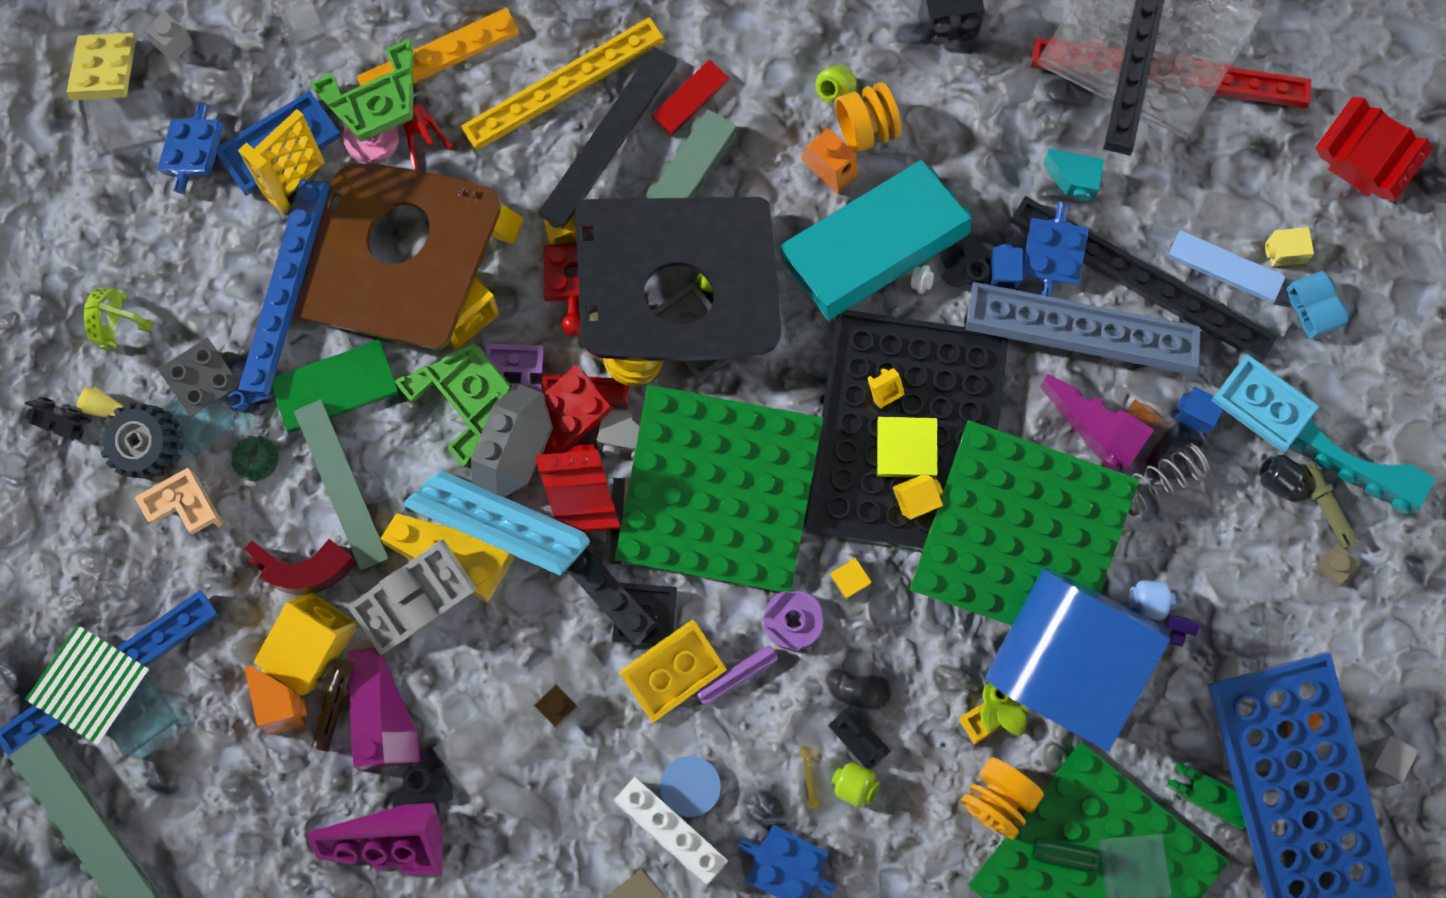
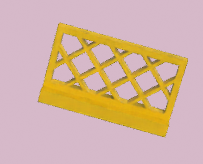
M298 109L254 149L246 142L238 150L263 196L283 215L291 208L287 198L298 189L300 180H308L325 164L305 117Z

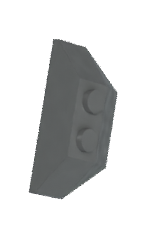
M517 383L493 404L471 459L472 484L505 498L531 484L538 467L535 455L543 454L553 430L544 393Z

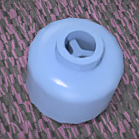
M1141 580L1137 583L1136 587H1131L1129 608L1150 620H1164L1169 611H1174L1176 596L1175 593H1170V588L1165 582Z

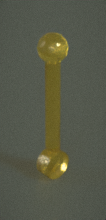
M802 746L799 749V754L803 757L809 793L807 806L809 809L815 810L819 807V800L815 798L809 761L811 749L808 746Z

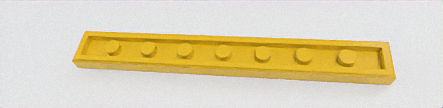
M649 17L461 125V130L477 152L646 54L653 47L663 44L665 38Z

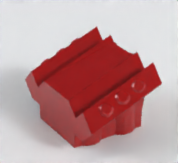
M1351 97L1315 147L1320 158L1330 164L1327 170L1368 197L1374 193L1382 199L1393 201L1397 200L1433 151L1428 138L1416 137L1411 127L1401 125L1387 116L1382 108L1370 107L1366 98Z
M594 444L588 446L578 445L566 453L535 455L555 520L586 533L620 529L616 510L608 490L603 465Z

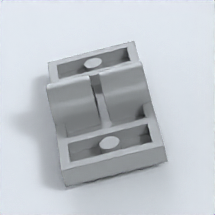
M443 539L405 566L384 578L378 585L347 607L380 656H382L478 589Z

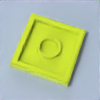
M878 417L877 476L918 477L926 474L936 478L937 418Z

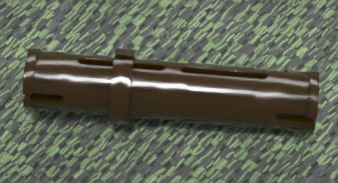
M336 658L330 684L325 686L327 694L310 747L321 751H330V745L344 698L349 695L350 690L347 688L355 662Z

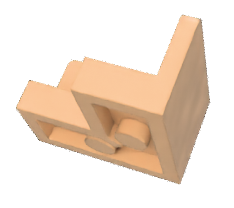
M189 468L182 470L135 497L144 516L151 525L175 511L178 512L191 535L212 523L218 528L224 525L198 477Z

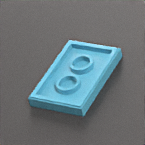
M1248 354L1245 355L1211 399L1212 402L1282 453L1287 451L1320 407Z

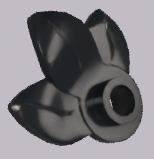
M969 235L963 249L948 247L940 252L942 263L947 268L941 275V279L946 284L953 287H961L966 284L972 286L973 282L986 284L989 281L991 268L985 261L987 250L977 238ZM973 270H978L981 273V276L975 277L972 275L971 272Z
M413 766L405 772L402 780L403 786L395 792L392 803L393 808L402 805L433 803L439 816L440 802L452 800L453 792L450 784L445 779L434 777L431 771L424 766ZM417 776L424 778V783L421 787H415L413 784V780Z

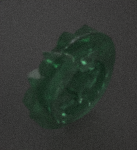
M248 435L246 439L238 441L234 451H231V465L238 476L247 481L266 479L275 471L278 465L279 454L276 446L271 440L262 435ZM258 449V455L265 460H255L251 466V461L244 455H253L255 450Z

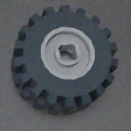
M140 403L125 404L124 408L118 407L113 411L115 416L108 415L105 419L108 425L107 427L102 426L100 433H104L103 439H99V445L104 446V450L100 452L103 458H109L106 464L110 468H116V473L132 478L160 477L165 474L164 470L170 471L175 467L172 464L173 461H179L181 455L177 454L178 450H183L184 443H180V438L184 437L183 431L177 430L180 423L177 419H171L173 414L163 410L162 407Z

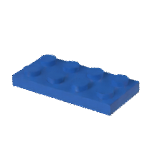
M310 90L218 146L216 154L245 196L259 189L238 150L246 142L254 149L296 109L304 115L319 150L341 138L340 132Z

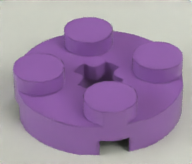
M796 590L791 591V593L784 591L777 594L770 600L765 609L763 625L766 634L776 646L784 650L797 652L808 648L819 638L822 632L823 615L820 604L813 596L804 591ZM796 613L801 616L799 618L801 625L799 627H789L786 616L788 614L794 616Z

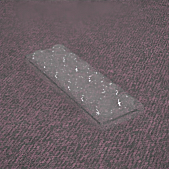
M576 634L433 749L469 796L473 797L614 684L615 680L581 637ZM555 684L578 706L557 728L534 706Z

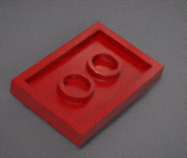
M577 364L544 393L553 430L543 454L568 452L614 409L584 370Z

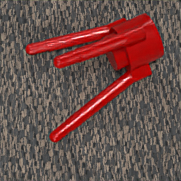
M420 104L413 105V119L403 124L407 136L411 164L414 170L419 169L412 132L422 134L427 144L432 145L433 142L427 131L430 126L449 150L453 149V145L435 123L432 115L427 114L424 107Z

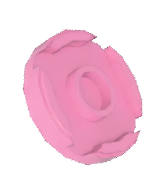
M346 125L344 127L343 143L350 156L358 162L366 164L380 163L390 158L397 150L400 141L397 126L363 142Z

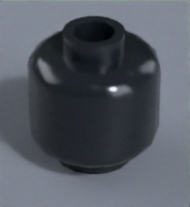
M1280 454L1275 457H1268L1259 469L1261 485L1278 497L1287 498L1292 494L1296 495L1305 485L1303 467L1286 455Z

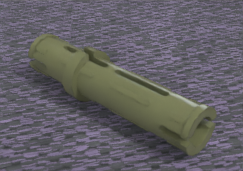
M1317 462L1303 467L1304 479L1312 492L1310 496L1312 500L1316 499L1341 546L1345 548L1359 541L1332 493V490H1334L1333 486L1327 484L1317 466Z

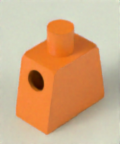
M829 128L816 137L806 147L801 156V160L837 194H840L858 177L855 152Z

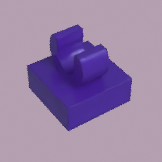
M1168 613L1163 622L1167 628L1172 629L1169 635L1170 644L1183 647L1186 634L1197 636L1200 627L1196 620L1173 613Z

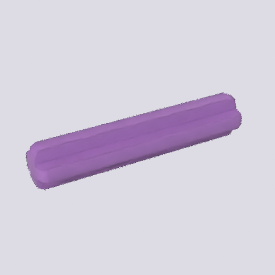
M770 645L766 646L718 676L696 692L702 704L708 705L778 660L775 650Z

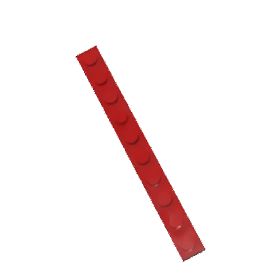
M1035 38L1031 68L1118 80L1124 51ZM1153 56L1147 85L1307 109L1310 104L1312 79Z

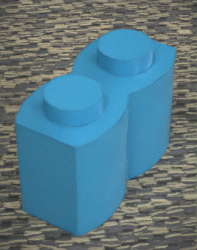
M1324 271L1294 281L1286 288L1289 300L1298 313L1303 329L1310 339L1342 328L1348 322V309L1336 297L1335 283Z

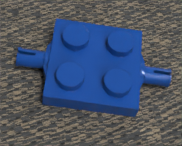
M204 102L197 103L194 117L189 119H171L157 170L163 175L177 176L173 191L179 194L186 193V187L190 178L210 176L224 124L217 119H206L209 105Z
M1057 202L1055 219L1042 220L1031 218L1023 260V276L1034 277L1043 282L1041 291L1043 296H1046L1048 289L1047 296L1052 297L1054 284L1068 283L1079 285L1089 228L1076 226L1066 221L1070 206L1067 203L1063 207V203Z
M774 824L767 838L760 845L743 836L741 842L751 848L740 843L737 849H741L754 856L753 867L746 879L747 882L777 898H807L815 889L830 897L833 896L834 892L825 888L824 885L833 890H836L837 885L821 877L822 866L829 854L828 852Z

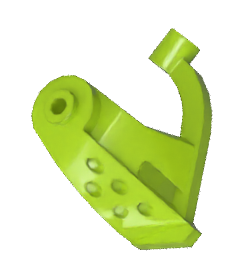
M94 289L84 306L86 335L93 345L102 350L116 349L117 339L115 337V330L121 317L136 323L139 330L151 331L153 322L150 319H143L136 314L122 310V303L126 302L127 293L119 289ZM107 298H110L111 301L108 305L103 304ZM101 311L106 312V325L101 323Z

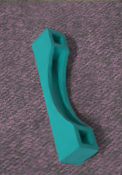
M1312 418L1289 447L1290 450L1296 453H1304L1309 456L1313 462H1317L1318 466L1335 471L1342 480L1361 486L1368 495L1377 499L1382 498L1390 503L1394 510L1403 514L1411 515L1421 508L1436 478L1411 464H1376L1348 454L1333 444L1319 430Z

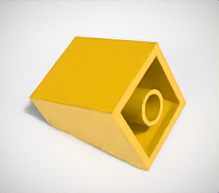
M476 278L473 281L449 345L455 351L499 316L494 295Z
M315 593L303 595L286 602L253 663L259 666L264 674L271 678H277L295 693L303 696L317 688L316 682L321 681V675L329 664L333 665L335 662L333 659L339 657L360 625L357 621Z

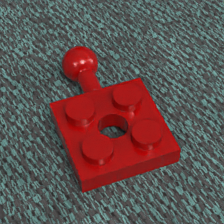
M577 244L543 245L545 302L567 301L568 315L562 321V328L567 335L578 336L581 334L578 276L571 278L565 275V271L569 267L578 268Z

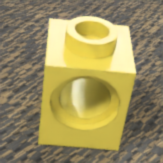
M1309 227L1275 230L1265 244L1266 256L1271 258L1272 267L1302 265L1309 261L1314 254Z

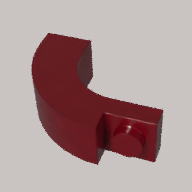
M330 539L324 543L312 558L298 564L283 563L275 559L252 540L244 549L251 556L248 562L262 572L259 577L266 584L279 591L296 595L317 593L332 587L342 580L357 563L350 554Z

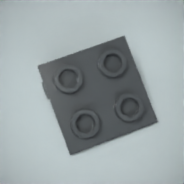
M208 337L158 368L190 417L239 387V382Z

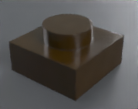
M557 684L534 705L555 728L578 708Z

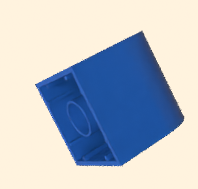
M1043 567L988 669L985 678L1001 692L1025 707L1109 752L1169 643L1170 637L1163 626L1063 574Z

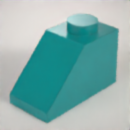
M1048 148L1043 166L1064 194L1081 202L1094 201L1100 187L1104 159Z

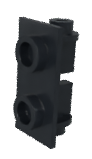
M38 397L36 400L25 401V405L32 407L25 414V419L29 421V424L50 431L53 422H55L56 426L53 433L71 441L75 439L80 440L84 434L81 425L91 423L90 419L82 416L81 411L65 407V409L56 406V401L52 399Z
M851 705L846 710L844 709L828 725L858 761L870 770L891 752Z

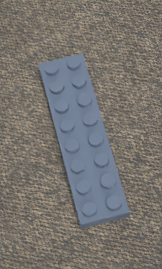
M977 282L972 284L965 330L1196 375L1199 369L1200 326Z

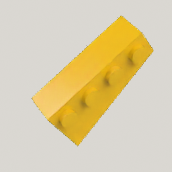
M398 513L395 514L380 538L386 547L411 561L444 539L478 589L472 595L486 603L491 599L516 557L454 528Z

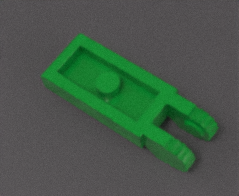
M1177 762L1174 768L1175 771L1193 780L1194 783L1191 789H1189L1182 783L1169 779L1166 786L1185 797V801L1236 829L1243 830L1245 823L1236 791L1202 772L1198 773L1193 768Z

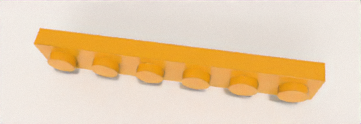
M504 8L415 49L413 84L520 35L519 29L508 9ZM388 61L356 77L360 86L393 72L394 69L391 61Z

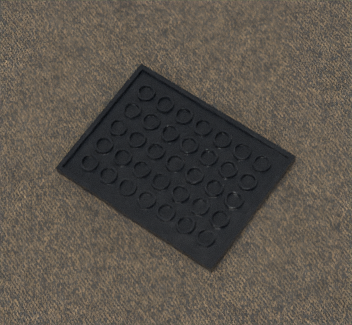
M845 310L837 315L822 417L824 418L815 460L805 534L922 551L937 508L912 519L902 514L892 487L915 477L877 476L878 417L937 418V477L933 479L938 480L943 491L967 421L969 420L998 430L1009 338L965 330L966 327L851 310ZM894 368L900 375L905 395L879 408L874 402L868 377L871 376L875 379L882 375V369L889 371Z

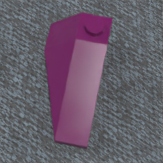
M1049 374L1046 375L1040 386L1042 391L1097 457L1103 460V464L1111 470L1124 473L1154 431V429L1123 410L1119 409L1117 413L1106 409L1104 401L1096 397L1094 399L1083 398L1079 389Z
M375 647L349 650L348 660L355 662L349 681L351 744L354 768L359 771L421 763L418 732L383 655L380 656Z
M433 803L398 806L310 831L307 835L317 859L354 865L357 861L374 864V869L384 871L385 866L402 869V874L409 876L441 875L443 871L442 824Z

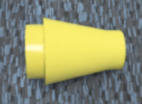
M86 386L77 401V407L82 409V413L107 418L108 415L115 416L113 411L118 407L124 408V405L112 399L96 386L93 388Z

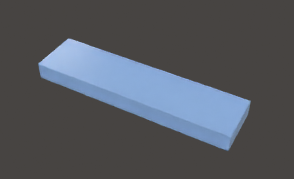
M1179 230L1167 256L1171 260L1272 304L1275 302L1286 277Z

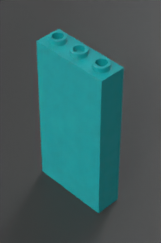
M920 160L779 245L781 261L829 321L971 234L972 216L964 205H959L952 190L948 186L944 187L941 184L935 170L932 167L928 168Z

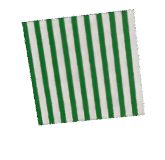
M76 625L25 700L98 745L149 669L84 628Z

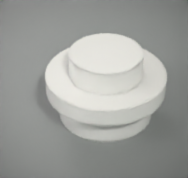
M917 266L914 269L911 288L916 289L920 294H923L926 289H930L933 284L934 273L930 272V266Z

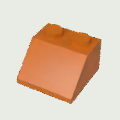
M252 666L244 667L257 727L272 735L306 725L305 716L309 715L305 698L300 699L298 693H295L289 687Z

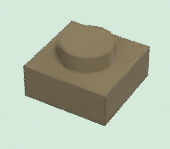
M1337 543L1315 566L1336 586H1339L1360 563Z

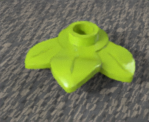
M989 682L983 690V701L985 704L980 711L983 726L988 733L1001 725L1008 732L1016 736H1022L1027 724L1025 713L1032 712V710L1001 691L1002 700L998 699L996 690L999 689Z

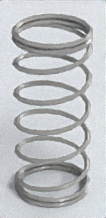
M1189 443L1186 445L1184 453L1179 451L1173 452L1171 461L1164 458L1160 459L1158 469L1147 466L1144 476L1135 473L1132 477L1139 476L1145 480L1153 500L1160 503L1161 499L1158 492L1147 479V470L1154 469L1158 472L1163 487L1169 495L1173 496L1174 490L1160 470L1162 461L1172 465L1174 475L1183 488H1187L1188 484L1182 472L1174 464L1175 454L1185 457L1187 467L1197 481H1200L1201 477L1206 478L1210 475L1209 463L1203 452L1196 445ZM1190 448H1192L1199 456L1204 466L1205 473H1203L1194 462L1190 453ZM1177 472L1179 473V475H1180L1181 478L1183 479L1184 484H1183L1182 481L1180 480V478H1179ZM1164 480H1165L1166 483L1168 484V486H1169L1171 492H1170L1169 489L1167 488V486H1166ZM1136 490L1132 500L1135 512L1131 508L1128 512L1131 516L1139 515L1140 507L1142 510H1147L1143 497Z

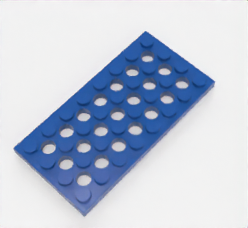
M1324 652L1206 684L1265 898H1387L1397 895L1331 653ZM1311 682L1315 688L1313 696L1309 699H1302L1299 694L1301 685ZM1277 690L1282 691L1284 694L1283 704L1279 707H1272L1269 703L1270 694ZM1244 699H1251L1254 703L1253 712L1249 715H1241L1238 708L1240 702ZM1319 712L1323 717V723L1319 728L1311 729L1308 726V718L1312 713ZM1282 721H1290L1293 726L1292 733L1287 737H1280L1277 732V727ZM1253 729H1260L1262 732V740L1257 745H1249L1247 742V735ZM1321 743H1329L1331 746V753L1325 759H1319L1316 755V748ZM1291 751H1298L1301 755V761L1295 767H1288L1285 761L1287 754ZM1261 759H1268L1271 764L1270 771L1266 775H1257L1255 771L1256 763ZM1330 773H1337L1339 776V784L1334 789H1327L1324 785L1325 777ZM1300 781H1306L1309 785V792L1304 797H1296L1294 794V787ZM1270 789H1275L1279 793V799L1274 805H1266L1263 800L1264 794ZM1339 803H1345L1348 808L1346 816L1342 819H1335L1332 813L1334 806ZM1309 811L1316 812V824L1312 827H1304L1302 823L1303 815ZM1279 819L1285 820L1287 823L1285 833L1274 835L1272 833L1273 823ZM1347 833H1353L1356 837L1355 845L1350 849H1343L1341 846L1342 837ZM1318 841L1324 842L1326 846L1324 854L1320 857H1312L1310 852L1311 846ZM1288 849L1294 850V862L1290 865H1282L1280 862L1282 852ZM1356 863L1362 864L1364 867L1363 875L1358 879H1351L1349 876L1351 866ZM1327 871L1332 872L1334 875L1333 883L1328 887H1321L1319 885L1320 875ZM1294 880H1302L1304 884L1303 891L1298 895H1290L1288 891L1289 884Z

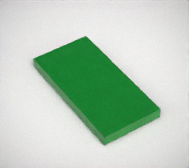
M380 339L277 375L272 383V390L288 434L301 429L294 410L320 399L331 419L399 394Z

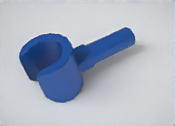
M234 391L229 395L234 400L241 398L239 404L231 406L239 412L247 410L249 405L254 402L273 399L272 392L269 393V396H246L239 391Z

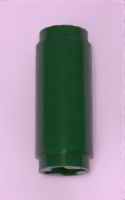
M1036 837L1032 850V859L1038 860L1041 863L1079 871L1095 872L1099 860V851L1084 845L1046 837Z

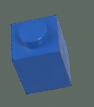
M1009 244L993 248L990 256V285L1019 290L1023 281V248H1015V246Z
M1194 386L1189 394L1183 393L1179 399L1176 408L1180 412L1176 420L1208 435L1215 427L1223 409L1211 401L1214 395Z

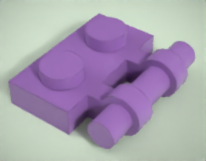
M486 343L485 354L504 377L505 375L521 376V383L518 384L541 392L542 384H532L531 376L542 377L544 346Z

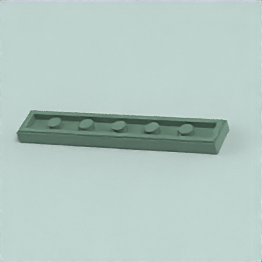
M320 399L294 410V414L360 571L364 572L389 561L322 400Z

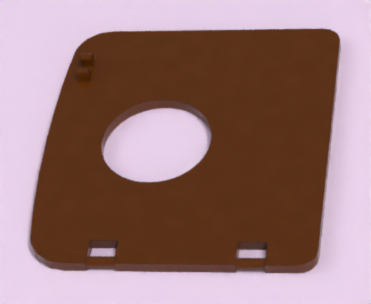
M352 163L344 166L337 172L331 182L305 274L308 276L303 288H300L292 318L434 350L445 348L451 340L500 216L502 207L500 198L488 187L426 171L364 163ZM335 196L340 197L336 209H330ZM411 205L424 210L428 216L430 228L428 238L421 250L415 256L402 263L384 264L377 261L370 250V236L377 221L385 213L399 206Z

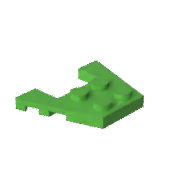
M409 39L386 49L394 71L342 94L333 73L310 83L314 92L361 142L413 119L414 47Z
M476 344L463 348L442 358L437 363L428 367L424 366L416 370L415 373L406 377H400L395 381L409 401L412 402L419 399L435 384L468 424L469 427L447 446L463 467H468L471 464L472 456L493 404L512 388L511 384Z

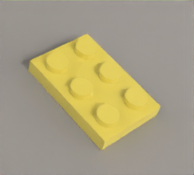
M134 33L78 36L66 91L69 101L123 98L127 96L136 46Z

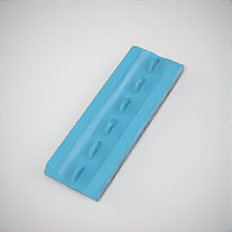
M445 471L436 472L419 490L407 498L403 506L419 514H423L560 576L590 542L587 535L576 528L505 497L491 493Z

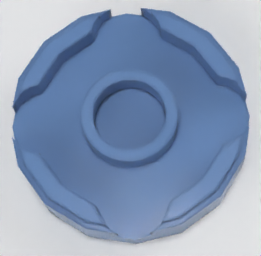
M686 756L673 761L665 769L660 782V791L664 803L678 816L696 818L703 816L713 809L719 799L721 784L719 775L712 764L700 757Z

